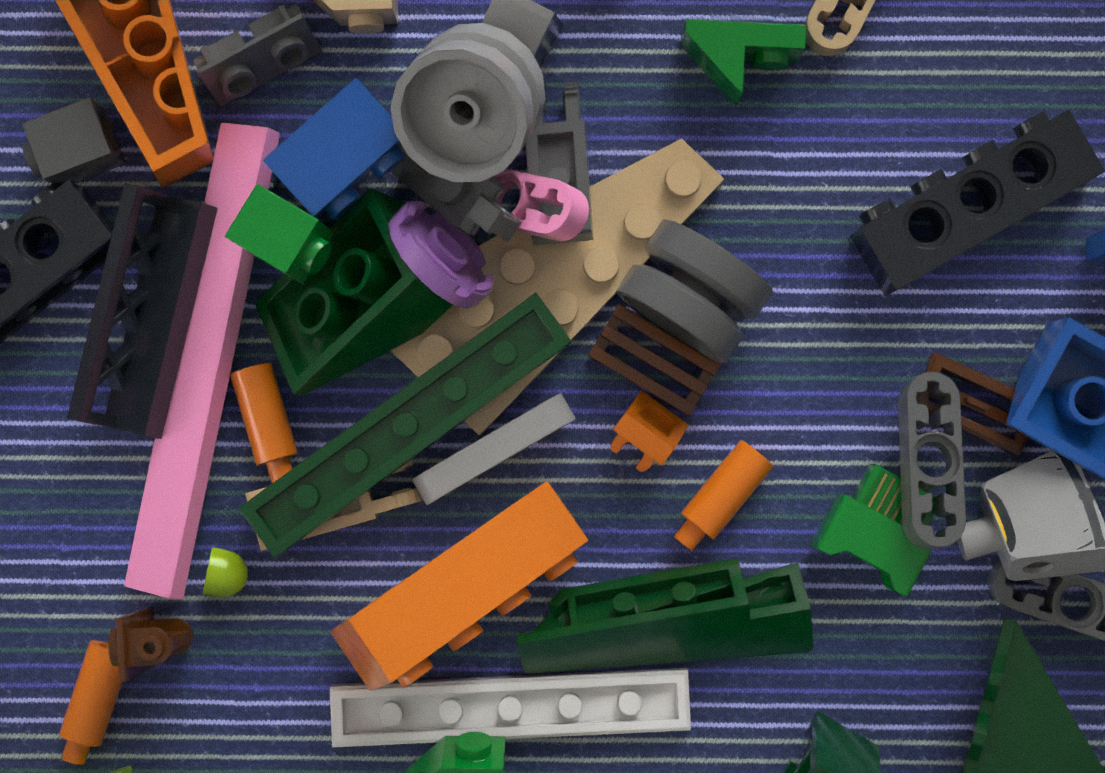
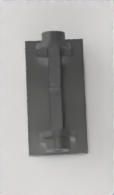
M282 4L278 6V9L248 24L255 38L247 43L244 42L237 30L210 46H204L200 49L202 55L193 59L197 67L196 71L220 107L236 98L247 95L254 88L287 70L300 66L304 61L322 52L297 4L287 9Z

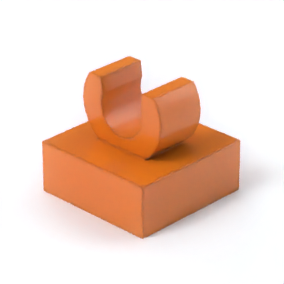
M641 390L613 430L618 434L611 444V450L617 454L625 443L630 442L644 452L643 457L636 466L637 470L644 472L651 467L654 461L662 466L676 448L689 424Z

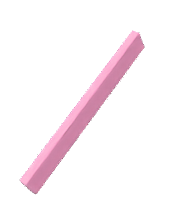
M221 123L204 201V203L218 209L162 438H155L124 583L125 587L169 599H184L255 257L224 236L255 185L259 184L269 189L272 170L264 163L263 159L277 148L280 133L268 127Z

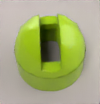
M212 547L203 594L215 597L235 595L243 589L248 579L247 565L235 552Z

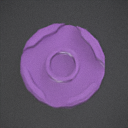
M406 202L392 216L388 224L391 240L401 258L427 287L449 303L466 309L477 306L491 293L494 284L493 275L486 274L484 276L481 270L486 264L481 249L468 233L457 229L437 211L432 216L424 212L427 205L425 202Z

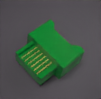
M869 464L852 498L845 494H837L810 544L811 547L829 555L845 551L878 569L884 587L905 597H908L932 550H923L916 547L905 535L902 524L901 478L877 464ZM919 489V495L927 494L924 490ZM932 495L931 512L921 516L922 525H929L935 514L934 497L936 496Z

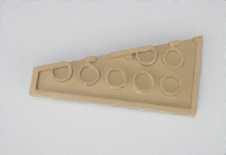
M682 138L590 186L594 240L534 246L530 234L516 231L509 243L496 236L479 245L478 247L484 254L486 261L481 270L484 276L486 274L493 275L494 284L491 293L475 307L466 309L453 305L423 334L390 351L417 377H420L535 292L572 341L616 295V289L632 265H644L650 259L645 247L662 220H671L682 225L720 186L724 178ZM559 353L473 414L465 422L481 436Z

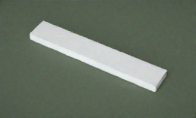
M687 668L415 680L402 688L398 681H393L371 691L365 683L332 684L330 686L332 747L439 742L444 736H459L467 732H482L489 736H505V739L691 730Z

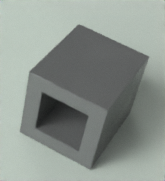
M90 97L22 123L29 141L22 145L27 164L37 178L42 176L44 180L51 184L58 182L64 184L68 180L78 183L126 164L106 110Z

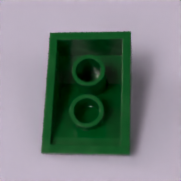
M370 188L330 228L334 232L330 240L332 245L331 253L318 273L315 275L309 274L303 285L283 274L254 303L293 394L303 396L423 334L453 306V304L435 294L412 272L401 258L391 240L388 224L392 216L405 202Z

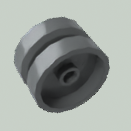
M663 219L645 247L650 259L662 271L647 265H632L615 293L637 313L667 334L711 360L726 364L743 339V335L737 324L724 312L740 319H755L774 291L757 272L712 240L675 221Z

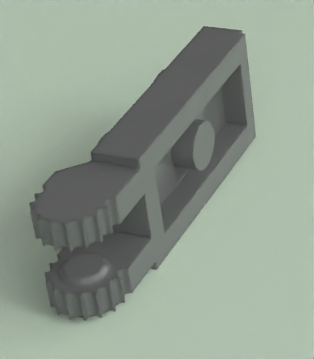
M578 82L564 83L562 100L563 108L566 111V121L546 123L545 113L547 112V104L545 99L539 122L526 142L527 174L557 179L580 190L588 201V219L582 231L567 241H556L531 235L534 246L594 240L585 122L581 114ZM541 202L539 211L549 216L554 214L560 215L563 205L557 207Z

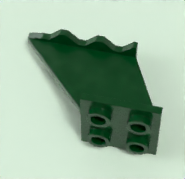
M1004 617L988 668L982 698L970 734L961 773H1105V769H1103L1019 624L1015 620Z

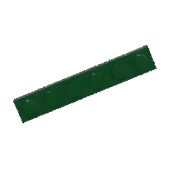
M535 292L238 509L274 558L278 557L572 343L571 339Z

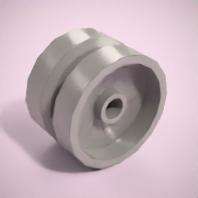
M486 23L458 24L436 35L396 82L390 106L394 132L407 155L429 174L454 183L481 182L503 172L520 153L528 137L538 124L546 99L543 73L531 50L509 31Z

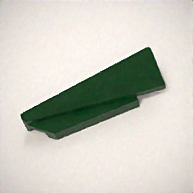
M738 558L563 588L548 603L549 615L534 631L530 633L521 632L516 637L523 669L529 674L806 653L813 649L811 608L799 564H789L743 579Z

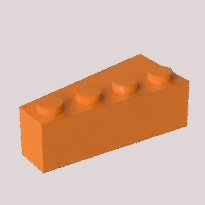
M55 0L162 189L213 163L214 156L171 1Z
M546 481L329 632L370 691L390 684L396 679L404 688L434 667L428 656L447 643L454 652L483 631L477 622L479 619L495 608L501 616H504L530 598L532 595L526 586L540 575L544 574L550 582L579 562L573 552L589 540L549 482Z

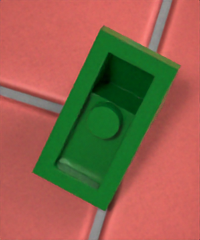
M686 19L681 35V47L733 104L737 105L743 94L744 61H753V67L760 70H783L789 67V63H797L805 50L806 25Z

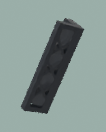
M124 184L67 419L116 428L146 437L162 438L218 208L203 202L169 197L139 185ZM144 202L155 206L156 210L150 232L142 237L137 223L142 203ZM135 262L140 275L136 289L127 295L123 280L126 269ZM121 321L125 329V336L122 346L113 353L108 341L112 327ZM107 379L111 392L106 413L91 411L97 386Z

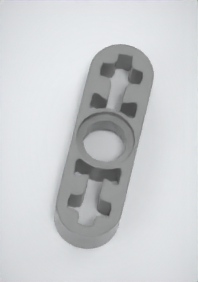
M562 393L424 471L413 478L412 482L427 506L574 421L576 417Z

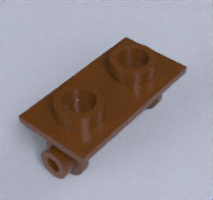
M147 607L116 618L117 628H113L109 635V658L112 666H119V682H126L165 662L170 655L185 652L193 642V630L186 621L179 618L154 620L153 607Z

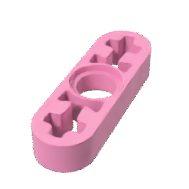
M507 169L494 175V177L505 184L503 186L504 192L497 201L500 205L505 193L510 188L517 185L519 187L520 199L516 208L511 212L522 222L517 232L556 241H567L577 236L584 228L589 215V205L586 196L580 190L557 179ZM541 202L557 207L563 205L560 215L554 214L549 216L539 211Z

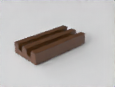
M619 304L588 354V357L688 417L695 409L697 402L720 367L716 362ZM624 323L702 370L699 377L696 379L618 332L617 329L620 324ZM612 342L690 389L685 399L605 352L608 344Z
M934 352L930 354L926 363L928 366L924 373H940L942 371L1012 403L1015 388L939 353ZM927 388L925 392L916 397L917 404L927 406L930 417L931 413L941 406L928 400L930 394L929 388ZM958 390L962 407L1015 430L1006 425L1009 413ZM961 416L963 433L1013 456H1020L1028 436L1015 430L1011 439Z

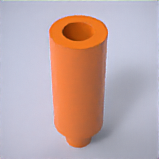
M263 363L235 371L230 374L256 466L266 464L271 483H273L292 469L289 457L297 455L298 451L272 363Z
M740 440L681 511V514L687 521L674 537L690 551L695 549L705 535L714 541L774 466L757 450L743 440Z
M97 640L89 642L59 731V735L67 740L61 758L72 764L84 765L90 747L102 745L123 683L119 682V666H112L110 662L108 642Z

